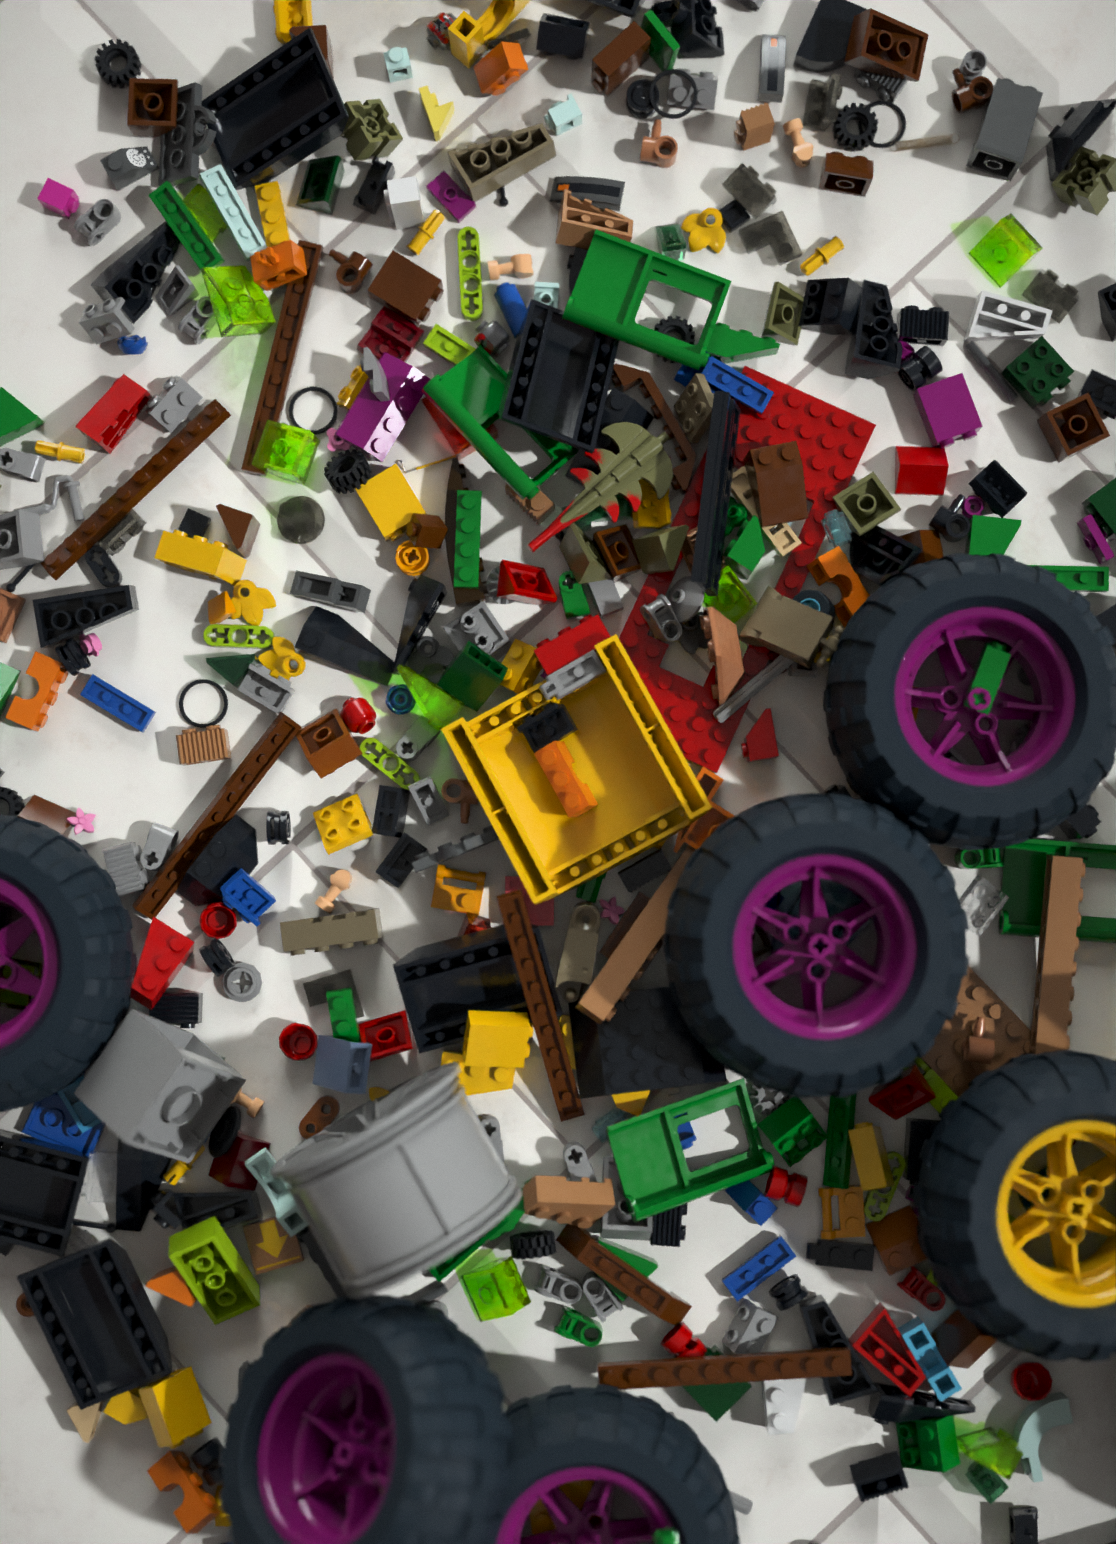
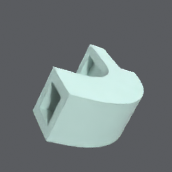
M265 1147L246 1160L245 1166L266 1191L275 1208L277 1221L292 1237L308 1226V1223L293 1196L287 1190L288 1183H284L281 1178L275 1179L271 1175L270 1169L277 1161Z
M1063 1392L1048 1394L1043 1400L1030 1403L1020 1414L1014 1427L1012 1437L1013 1452L1018 1459H1021L1023 1472L1029 1476L1033 1483L1043 1481L1038 1455L1039 1442L1042 1436L1053 1427L1073 1423L1069 1399Z

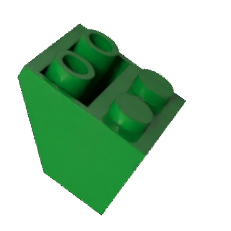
M753 515L750 521L745 519L736 534L739 537L738 540L732 539L723 554L726 557L725 565L747 580L765 553L759 520L755 515Z
M797 1097L789 1099L757 1124L789 1167L800 1162L805 1155L814 1148L819 1147L827 1139L825 1131L804 1103Z
M953 1415L896 1423L903 1468L944 1473L960 1464Z

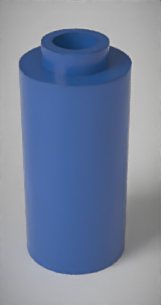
M506 282L496 288L497 291L494 293V297L514 338L517 339L527 308L516 285Z

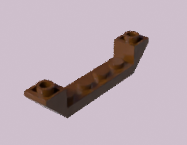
M617 363L614 364L611 375L614 386L616 388L620 387L622 392H625L640 384L638 388L644 399L648 398L652 404L650 409L656 420L660 419L664 425L662 427L663 432H666L670 438L669 440L672 439L674 442L676 456L680 461L684 460V463L673 468L671 485L675 491L679 490L681 495L685 494L696 460V453L650 373Z
M566 1224L556 1238V1241L578 1261L658 1318L678 1327L692 1307L672 1291L669 1293L597 1242L585 1229Z

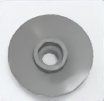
M691 576L678 580L667 596L679 623L692 619L700 610L704 600V591L697 583L691 581Z

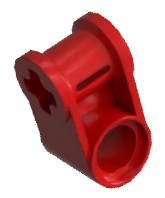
M911 1266V1271L904 1280L896 1285L928 1310L935 1312L941 1310L946 1302L945 1295L936 1285L927 1280V1277L922 1272ZM930 1293H938L937 1302L933 1304L927 1303V1296Z

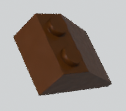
M870 8L854 16L844 63L865 72L917 82L920 78L929 34Z
M792 441L749 450L743 460L761 528L807 519L808 510L803 465L797 442Z

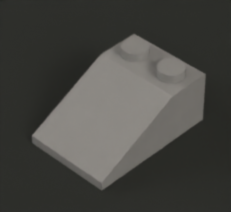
M16 510L0 515V570L25 567L44 561L39 514Z
M604 1157L602 1183H604V1178L612 1179L615 1206L600 1218V1238L649 1241L652 1234L653 1216L637 1222L633 1221L626 1204L614 1158Z

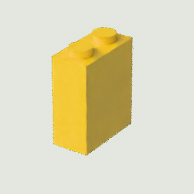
M397 464L367 480L365 485L361 484L362 488L359 490L357 487L355 488L386 542L390 539L396 541L404 535V531L413 513L426 514Z
M468 1010L462 1049L464 1065L524 1068L525 1058H529L530 1055L528 1038L533 1036V1023H529L527 1012Z
M873 1122L855 1124V1129L849 1130L848 1133L862 1191L895 1186L881 1127L874 1126Z
M191 1366L176 1369L172 1373L138 1390L159 1448L169 1446L170 1449H175L185 1443V1438H193L204 1432L203 1428L212 1423Z

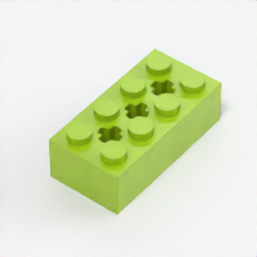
M215 1216L169 1236V1258L214 1325L260 1306V1286Z

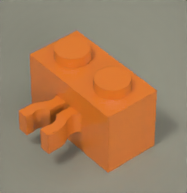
M503 41L473 66L481 93L494 96L503 94L508 86L517 82L520 76L529 70L520 44Z
M292 240L282 241L279 245L272 248L267 247L250 256L254 283L266 291L307 275L304 249Z

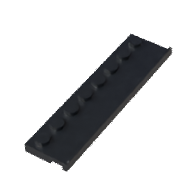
M724 391L714 392L691 581L697 583L708 596H718L741 411L735 400L730 399V392Z

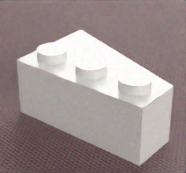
M417 177L387 180L388 189L384 190V198L390 222H395L397 230L422 226L424 224V216Z
M982 290L977 295L963 342L1039 339L1046 334L1053 310Z
M796 1348V1349L761 1351L760 1353H762V1352H778V1351H794V1350H809V1348ZM806 1378L762 1381L765 1424L769 1435L794 1433Z

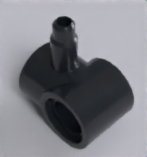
M959 494L954 499L949 508L942 505L929 523L930 527L940 532L944 539L949 542L960 541L970 530V522L967 517L957 514L965 500V496ZM950 524H958L961 532L958 534L954 533L950 528Z

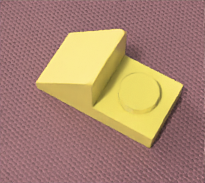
M427 85L419 88L420 99L435 141H439L455 112L454 102L439 106L435 92L430 94Z

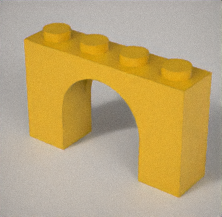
M492 0L487 10L477 21L463 11L448 28L451 54L470 69L531 0Z

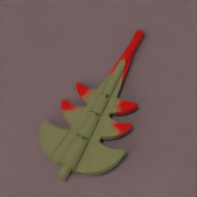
M630 422L614 423L602 429L601 434L614 442L619 453L615 455L605 449H595L593 454L584 452V456L595 462L600 473L596 475L594 472L584 468H572L570 470V474L581 482L584 489L541 534L527 544L529 550L534 552L551 537L599 506L607 512L612 523H616L619 516V504L615 497L617 494L622 495L629 502L632 511L636 513L642 498L641 486L638 482L641 479L650 484L656 493L657 499L661 500L668 491L673 478L672 462L663 447V444L670 439L668 434L662 432L658 437H655L642 426Z

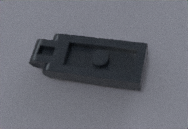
M817 1239V1243H807L806 1258L815 1260V1264L821 1266L872 1271L875 1246L865 1243Z

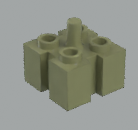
M381 99L366 100L363 105L360 100L345 102L344 106L349 119L340 136L348 140L345 145L353 159L356 161L369 159L370 156L378 158L388 157L400 144L403 137L396 125L389 123L387 119L389 113Z
M1080 146L1069 161L1071 165L1069 170H1062L1051 186L1062 203L1073 207L1079 204L1082 210L1098 215L1109 201L1108 193L1116 192V158L1102 154L1099 158L1096 151Z

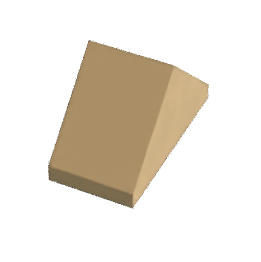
M104 1401L80 1410L77 1402H75L67 1409L83 1442L89 1443L95 1436Z

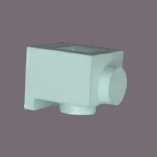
M394 47L387 52H383L390 83L413 78L407 47ZM401 69H406V70H404V71H400V72L393 73V71H397V70H401Z
M572 93L567 95V101H559L553 104L548 110V115L544 116L548 129H553L556 136L582 124V113Z
M535 282L534 300L543 303L542 299H550L549 303L544 304L558 309L559 283Z

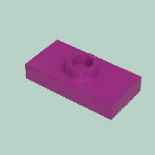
M444 170L426 186L427 190L458 223L476 208V204Z
M1091 514L1077 522L1084 535L1083 540L1086 547L1093 551L1100 565L1114 557V553Z

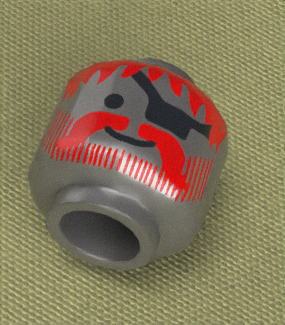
M439 13L428 23L426 27L428 36L426 39L433 48L439 47L442 50L450 48L448 28L457 19L453 14Z
M485 320L475 329L478 334L475 336L474 342L477 346L481 345L490 356L494 355L497 357L509 346L507 342L509 334L497 321H491L488 324Z

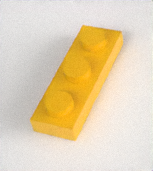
M278 181L255 185L266 245L272 248L279 245L282 241L290 240Z

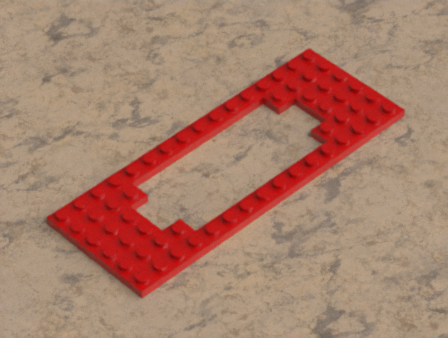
M744 366L742 374L773 391L774 394L762 415L735 400L741 411L734 467L740 469L745 466L743 459L751 449L796 441L803 465L806 500L813 502L808 518L798 536L802 543L791 551L774 588L780 595L793 599L800 592L809 573L807 565L815 560L836 514L837 507L833 501V496L848 487L876 424ZM707 448L670 527L687 525L689 526L688 531L698 525ZM680 551L673 571L648 574L619 640L685 759L717 773L750 700L723 723L718 722L712 714L719 707L718 699H713L711 685L715 684V666H712L703 686L659 667L669 645L647 635L650 627L640 611L641 606L644 604L649 605L656 600L658 595H666L683 558ZM748 645L742 658L744 679L733 694L766 667L769 660L767 654L771 650H768L766 647Z

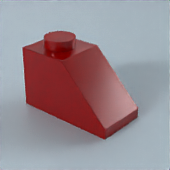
M771 708L763 711L744 738V743H741L743 758L747 757L748 763L779 757Z

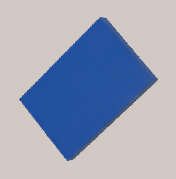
M58 1092L47 1098L34 1102L21 1132L38 1140L73 1148L90 1157V1161L106 1124L102 1121L82 1133Z

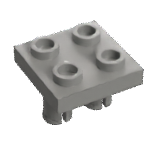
M484 601L443 627L458 651L469 640L487 654L492 655L511 642Z

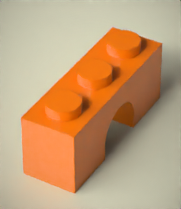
M837 546L816 558L807 565V568L818 586L831 582L840 589L841 600L834 607L837 617L845 628L852 615L868 599L870 594L861 583L859 575L853 570L846 554Z
M35 651L26 674L38 681L39 691L32 699L26 700L15 696L5 718L29 729L39 731L47 722L48 709L55 704L58 697V687L60 683L63 684L65 682L68 671L63 663Z
M553 741L534 753L569 818L579 817L598 805L588 785L582 783L576 776L572 768V764L575 761L564 741Z
M169 1451L149 1468L147 1472L159 1491L171 1492L178 1485L182 1488L184 1492L183 1502L173 1513L186 1534L198 1533L220 1513L216 1507L217 1502L204 1489V1482L200 1475L190 1467L188 1456L181 1451Z

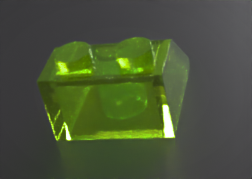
M1009 214L997 222L974 246L969 255L1001 288L1021 271L1043 247L1012 214Z
M267 420L252 465L283 480L305 485L320 440L310 430Z
M512 1256L497 1259L461 1276L480 1322L513 1315L531 1303L527 1289L523 1284Z
M992 1427L957 1436V1444L964 1455L1007 1480H1010L1024 1454L1018 1447L1019 1442L1013 1439L1012 1434L1002 1428H999L997 1431Z

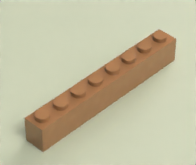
M688 845L671 868V871L668 872L576 1005L577 1009L598 1024H601L604 1020L610 1021L617 1010L614 1005L618 999L623 1001L631 989L627 986L631 980L637 981L643 973L644 968L641 966L646 959L651 961L658 951L655 945L659 939L663 941L665 935L667 907L670 896L685 868V864L695 851L691 846Z
M1047 854L1029 1047V1050L1034 1054L1068 1050L1070 1046V1037L1067 1035V1029L1072 1023V1012L1069 1011L1070 1001L1074 999V987L1071 984L1072 976L1076 975L1077 969L1076 962L1074 961V952H1077L1079 947L1076 929L1081 923V913L1078 912L1079 902H1082L1083 888L1080 887L1081 878L1085 875V863H1082L1083 858L1051 854Z

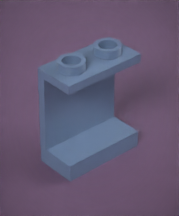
M319 1035L312 1084L343 1093L366 1094L372 1044L350 1042L329 1035Z

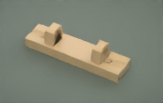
M743 466L733 473L731 493L740 504L745 506L750 518L753 515L758 517L746 468ZM787 523L761 528L760 525L761 533L780 558L802 543Z

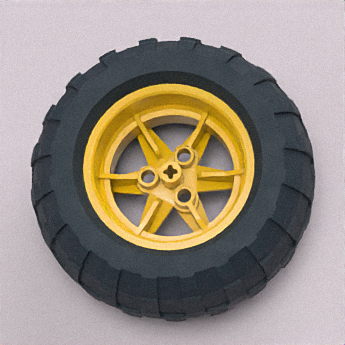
M1070 1050L1020 1055L1010 1059L1005 1065L996 1070L983 1072L969 1082V1088L956 1101H949L938 1115L941 1120L936 1126L930 1141L925 1139L919 1155L920 1159L923 1160L919 1181L914 1182L913 1189L914 1206L918 1210L919 1226H917L919 1245L928 1259L933 1272V1278L941 1291L971 1323L999 1343L1009 1348L1032 1354L1036 1358L1049 1361H1066V1359L1073 1358L1079 1359L1081 1362L1111 1359L1110 1355L1116 1353V1218L1097 1204V1202L1103 1198V1188L1116 1179V1060ZM1072 1139L1089 1141L1100 1148L1106 1156L1077 1173L1071 1154ZM1047 1144L1048 1177L1020 1168L1034 1151ZM1091 1184V1192L1085 1195L1086 1186ZM1048 1187L1049 1194L1046 1198L1042 1199V1190ZM1010 1188H1012L1032 1202L1034 1206L1009 1224L1007 1201ZM1072 1224L1073 1231L1066 1236V1228ZM1084 1229L1109 1236L1094 1254L1078 1263L1077 1243L1083 1240L1085 1236ZM1050 1232L1054 1267L1032 1261L1021 1250V1247L1028 1240Z

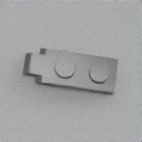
M592 650L545 678L547 682L541 685L539 689L546 701L553 697L559 700L606 673V670L596 652Z

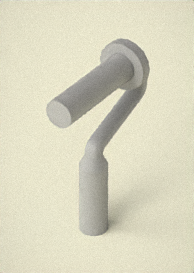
M69 475L58 476L54 480L51 504H42L21 510L39 515L54 510L57 506L59 483L68 481V483L63 484V488L68 490L74 520H84L77 490L80 482L74 481Z

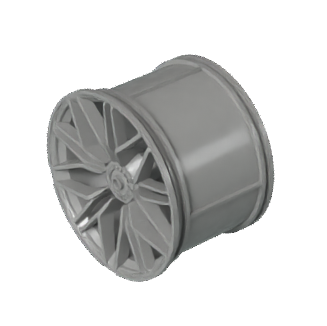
M450 1062L435 1067L418 1077H413L389 1089V1093L384 1097L381 1096L378 1099H374V1101L370 1100L326 1126L324 1130L296 1146L270 1169L273 1178H281L284 1183H288L287 1190L293 1196L337 1275L340 1285L344 1287V1292L349 1298H361L381 1292L436 1265L489 1230L507 1215L522 1197V1190L517 1185L516 1179L513 1175L509 1174L466 1097L464 1086L458 1084L460 1079L457 1075L461 1071L458 1062Z

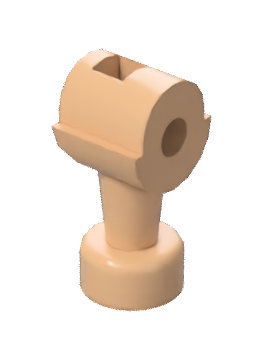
M801 119L790 120L783 125L785 134L792 138L794 149L791 159L792 161L794 160L798 167L803 168L810 164L814 147L811 143H805L800 133L803 129Z
M530 254L514 255L511 257V262L499 265L496 260L488 261L490 281L498 280L502 274H515L520 279L529 278L534 275Z
M337 870L334 874H331V886L325 897L319 896L315 902L318 907L330 914L335 908V904L332 902L342 890H347L351 887L352 875L347 870Z
M241 1088L231 1103L235 1102L247 1108V1114L255 1118L265 1101L258 1097L252 1100L241 1092Z

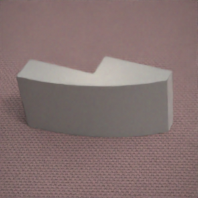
M368 347L363 348V357H361L360 364L362 371L370 378L371 392L375 394L380 402L390 401L385 372L375 355Z
M612 577L608 580L586 583L592 594V601L601 618L623 610V605Z

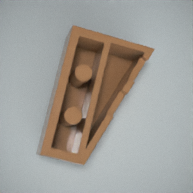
M564 190L558 212L555 243L588 250L596 229L631 242L633 233L632 219L608 208H605L603 211L592 206L591 200L586 198L584 201L571 196V191Z
M535 1175L522 1187L525 1214L535 1216L538 1219H549L560 1224H570L581 1229H589L615 1206L612 1179L604 1178V1183L590 1182L589 1178L581 1177V1182L567 1181L566 1177Z

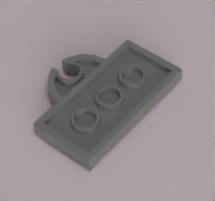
M196 82L178 88L176 128L162 134L160 138L158 186L162 185L165 181L170 182L172 186L197 180L199 156L210 148L216 136V131L211 129L204 130L207 123L214 125L217 121L214 113L202 106V85Z
M490 825L483 828L484 833L475 836L473 832L461 837V843L452 845V842H448L437 847L438 852L430 855L426 851L414 856L416 861L412 862L415 873L499 840V837L493 826Z

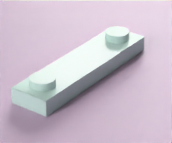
M219 164L200 173V180L245 260H251L250 256L255 255V252L266 249L267 245L225 170Z

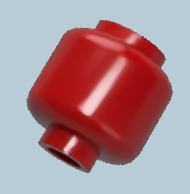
M350 698L346 700L340 713L342 720L353 733H367L376 723V712L364 698Z

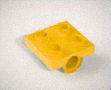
M358 794L313 812L328 855L373 836L370 820Z

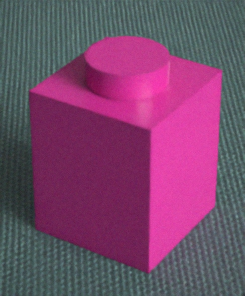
M47 178L37 198L44 208L68 219L72 213L76 212L79 206V197L73 189L50 178Z

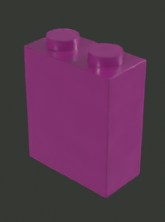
M963 373L917 388L913 394L932 447L940 446L943 449L955 444L954 440L963 438V441L972 439L977 436V432L983 427Z

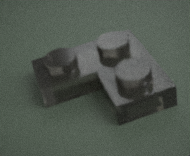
M783 210L739 229L738 234L748 254L770 245L779 266L802 256V251Z
M351 969L303 984L310 1007L327 1002V991L352 987L357 1018L365 1016Z

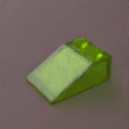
M245 265L202 267V276L221 337L264 334L275 323L269 299L260 286L254 283L253 276Z
M404 664L398 665L397 670L423 715L429 719L427 723L438 731L453 723L465 705Z

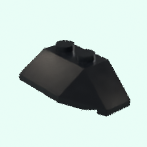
M1116 99L1084 101L1076 109L1072 106L1063 117L1065 123L1061 127L1057 124L1048 135L1051 140L1046 146L1049 178L1052 182L1068 166L1070 159L1080 146L1083 147L1113 112L1116 107Z
M875 526L861 536L853 531L848 536L850 561L853 570L880 586H883L887 581L909 567L914 566L922 554V550L918 546L879 526Z
M235 815L216 833L187 870L176 892L194 906L223 902L220 887L241 868L250 875L259 863L256 829L241 817Z

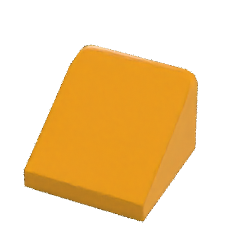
M227 591L208 601V620L210 624L220 623L237 613Z

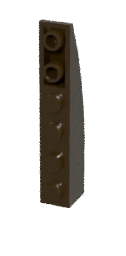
M453 458L445 505V525L448 528L445 540L457 608L479 604L482 601L486 602L485 596L489 595L487 581H482L480 572H485L482 557L479 562V589L454 588L457 490H469V488L463 487L462 479L466 478L464 464L459 465L458 458Z

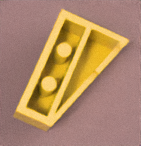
M174 530L173 533L163 531L154 557L155 559L188 572L209 576L208 578L213 580H224L232 586H235L240 581L247 560L228 550L227 544L219 541H214V544L207 543L208 539L194 535L192 539L187 537L188 534L179 530Z
M444 1050L442 1053L441 1065L450 1062H458L461 1071L457 1075L460 1079L458 1084L464 1086L466 1096L507 1090L513 1087L516 1068L465 1066L462 1052Z

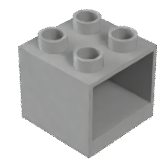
M131 1009L127 1017L119 1021L112 1039L99 1058L86 1069L84 1079L74 1094L124 1143L190 1163L246 1079L195 1034Z

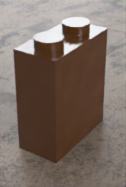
M635 21L592 59V85L598 92L603 91L607 97L649 59L651 37Z
M393 250L367 290L371 299L392 310L417 327L421 321L425 322L431 313L430 307L434 301L438 302L444 292L440 278Z

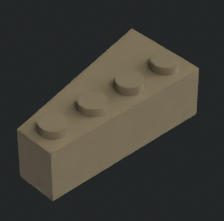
M542 123L514 131L512 135L500 138V136L491 138V141L486 143L467 145L466 149L447 151L453 170L474 203L556 156L554 141Z
M380 909L280 922L283 952L290 951L291 956L305 954V949L314 948L315 952L328 951L330 945L339 944V949L354 947L353 942L363 941V946L378 944L377 939L383 938Z

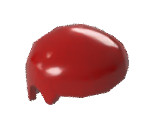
M223 902L209 904L200 915L201 930L208 937L214 939L229 937L237 926L236 912L228 908Z
M291 1023L282 1030L279 1036L281 1051L289 1059L295 1061H305L311 1058L318 1046L316 1033L305 1024Z
M1026 1362L1017 1365L1013 1369L1010 1384L1014 1393L1022 1400L1038 1401L1043 1400L1050 1393L1053 1380L1049 1370L1042 1364Z

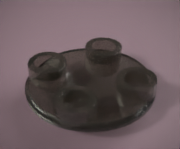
M526 28L486 43L487 51L490 52L501 41L522 45L532 34Z
M297 496L280 505L277 524L281 534L287 540L296 544H306L315 540L321 534L325 524V516L322 507L314 499L306 496Z

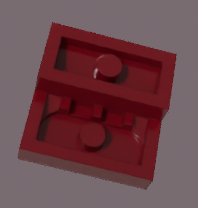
M383 306L371 322L368 332L358 343L357 350L363 353V348L368 347L378 361L383 352H386L406 362L424 334V330Z

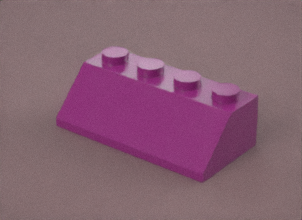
M383 352L379 362L387 378L390 401L380 402L375 394L371 392L370 378L368 377L335 432V435L372 461L378 462L384 461L422 398L423 393L421 390L431 380L412 365L386 352Z

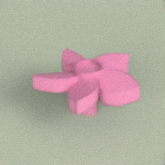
M78 808L76 817L66 819L68 823L76 825L74 827L75 835L81 833L82 830L87 833L94 832V827L91 823L95 818V814L84 816V812Z
M616 897L611 898L609 902L603 899L599 900L600 905L605 909L600 913L601 918H608L612 924L617 925L619 915L623 914L625 910L620 906H616Z

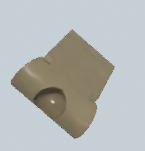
M768 585L757 604L756 611L747 620L738 638L752 646L766 647L768 650L807 668H810L820 651L821 656L816 661V665L819 668H823L827 659L831 658L833 653L837 651V644L844 628L841 626L836 627L833 636H829L827 639L834 627L831 624L833 617L782 596Z
M581 901L573 907L558 965L555 988H559L563 999L569 1003H573L578 999L582 983L591 984L601 916L598 907L590 901Z

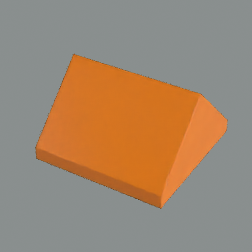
M175 1266L158 1272L145 1286L189 1307H192L198 1300Z

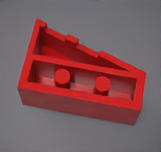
M123 374L114 381L111 388L75 427L89 440L111 454L152 396L146 389Z
M591 614L579 620L580 624L572 629L568 626L557 633L558 637L550 641L547 638L536 644L537 649L533 650L547 676L592 650L596 652L595 645L611 637L598 614L594 617Z
M153 917L131 987L130 998L152 1010L192 955L195 942Z
M879 1302L848 1340L859 1353L908 1396H911L926 1376L887 1310Z

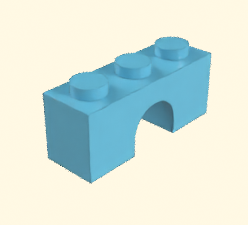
M918 1316L897 1328L940 1402L962 1389L950 1367L945 1363L937 1350L936 1343L925 1324Z

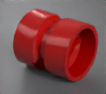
M773 1166L766 1183L764 1196L776 1201L782 1198L786 1204L799 1207L806 1191L808 1177L795 1172L789 1175L786 1169Z
M683 1321L678 1327L674 1326L660 1343L670 1355L675 1354V1358L704 1356L708 1349L698 1337H692V1330Z

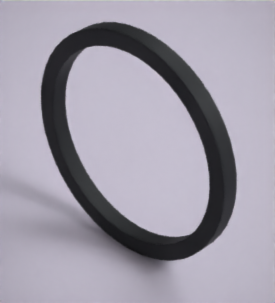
M669 69L661 72L655 77L650 86L649 98L651 105L659 115L665 118L677 119L687 115L694 108L697 101L695 81L688 73L679 69ZM668 74L684 76L690 81L694 90V98L691 105L679 114H668L661 111L653 99L655 84L660 78Z
M875 101L867 106L870 108L877 105L889 106L897 111L902 121L901 133L895 140L884 144L873 141L870 143L873 147L887 148L895 145L902 138L906 128V119L902 110L897 105L888 101ZM858 120V130L861 134L863 132L862 122Z
M307 387L297 392L292 398L289 406V415L292 423L298 430L306 434L317 435L326 432L332 427L337 418V405L333 396L325 389ZM309 391H319L327 395L332 401L334 408L333 417L328 425L314 431L306 430L299 426L293 416V407L296 400L302 394Z
M200 679L191 682L184 688L180 695L179 708L183 718L188 723L199 728H206L207 726L218 724L224 718L228 709V698L224 689L219 684L211 680ZM201 683H208L217 687L224 699V708L221 715L215 721L208 724H198L190 720L183 707L187 691Z

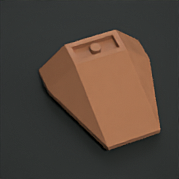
M705 606L703 607V615H699L701 630H704L705 639H710L707 648L709 662H714L715 684L711 685L713 699H718L720 706L730 698L744 679V666L737 626L715 608Z

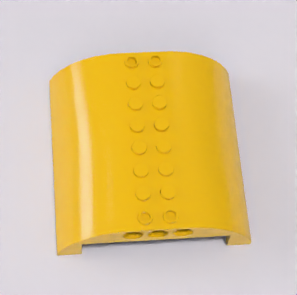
M617 634L595 645L596 654L603 664L606 673L559 700L553 697L546 701L539 689L541 685L547 682L543 680L468 722L462 717L441 729L534 904L555 898L597 878L670 838L712 809L711 804ZM551 702L564 704L578 729L560 741H564L575 761L572 764V768L576 776L582 783L588 785L598 803L596 807L579 817H568L526 737L516 729L522 725L521 721L530 715H538L542 712L541 708Z

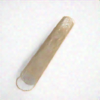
M954 134L941 136L939 144H937L938 137H935L932 145L930 143L933 137H928L929 140L925 146L924 143L927 138H920L922 142L919 147L920 139H914L916 142L913 147L911 145L914 140H907L910 141L907 148H905L907 141L896 142V149L898 148L897 151H903L901 149L910 150L920 148L921 146L924 148L926 146L933 147V145L940 146V144H955L949 142Z

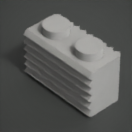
M127 842L103 849L107 871L116 884L115 890L119 897L145 889L146 884L149 883V875L146 869H142L140 862L142 849L139 845L136 846L135 842Z

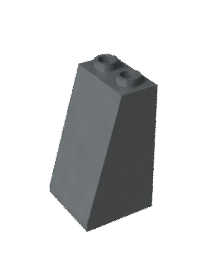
M997 78L993 85V92L987 102L966 167L1011 181L1022 164L1043 92L1037 91L1032 86L1015 84L1011 79Z

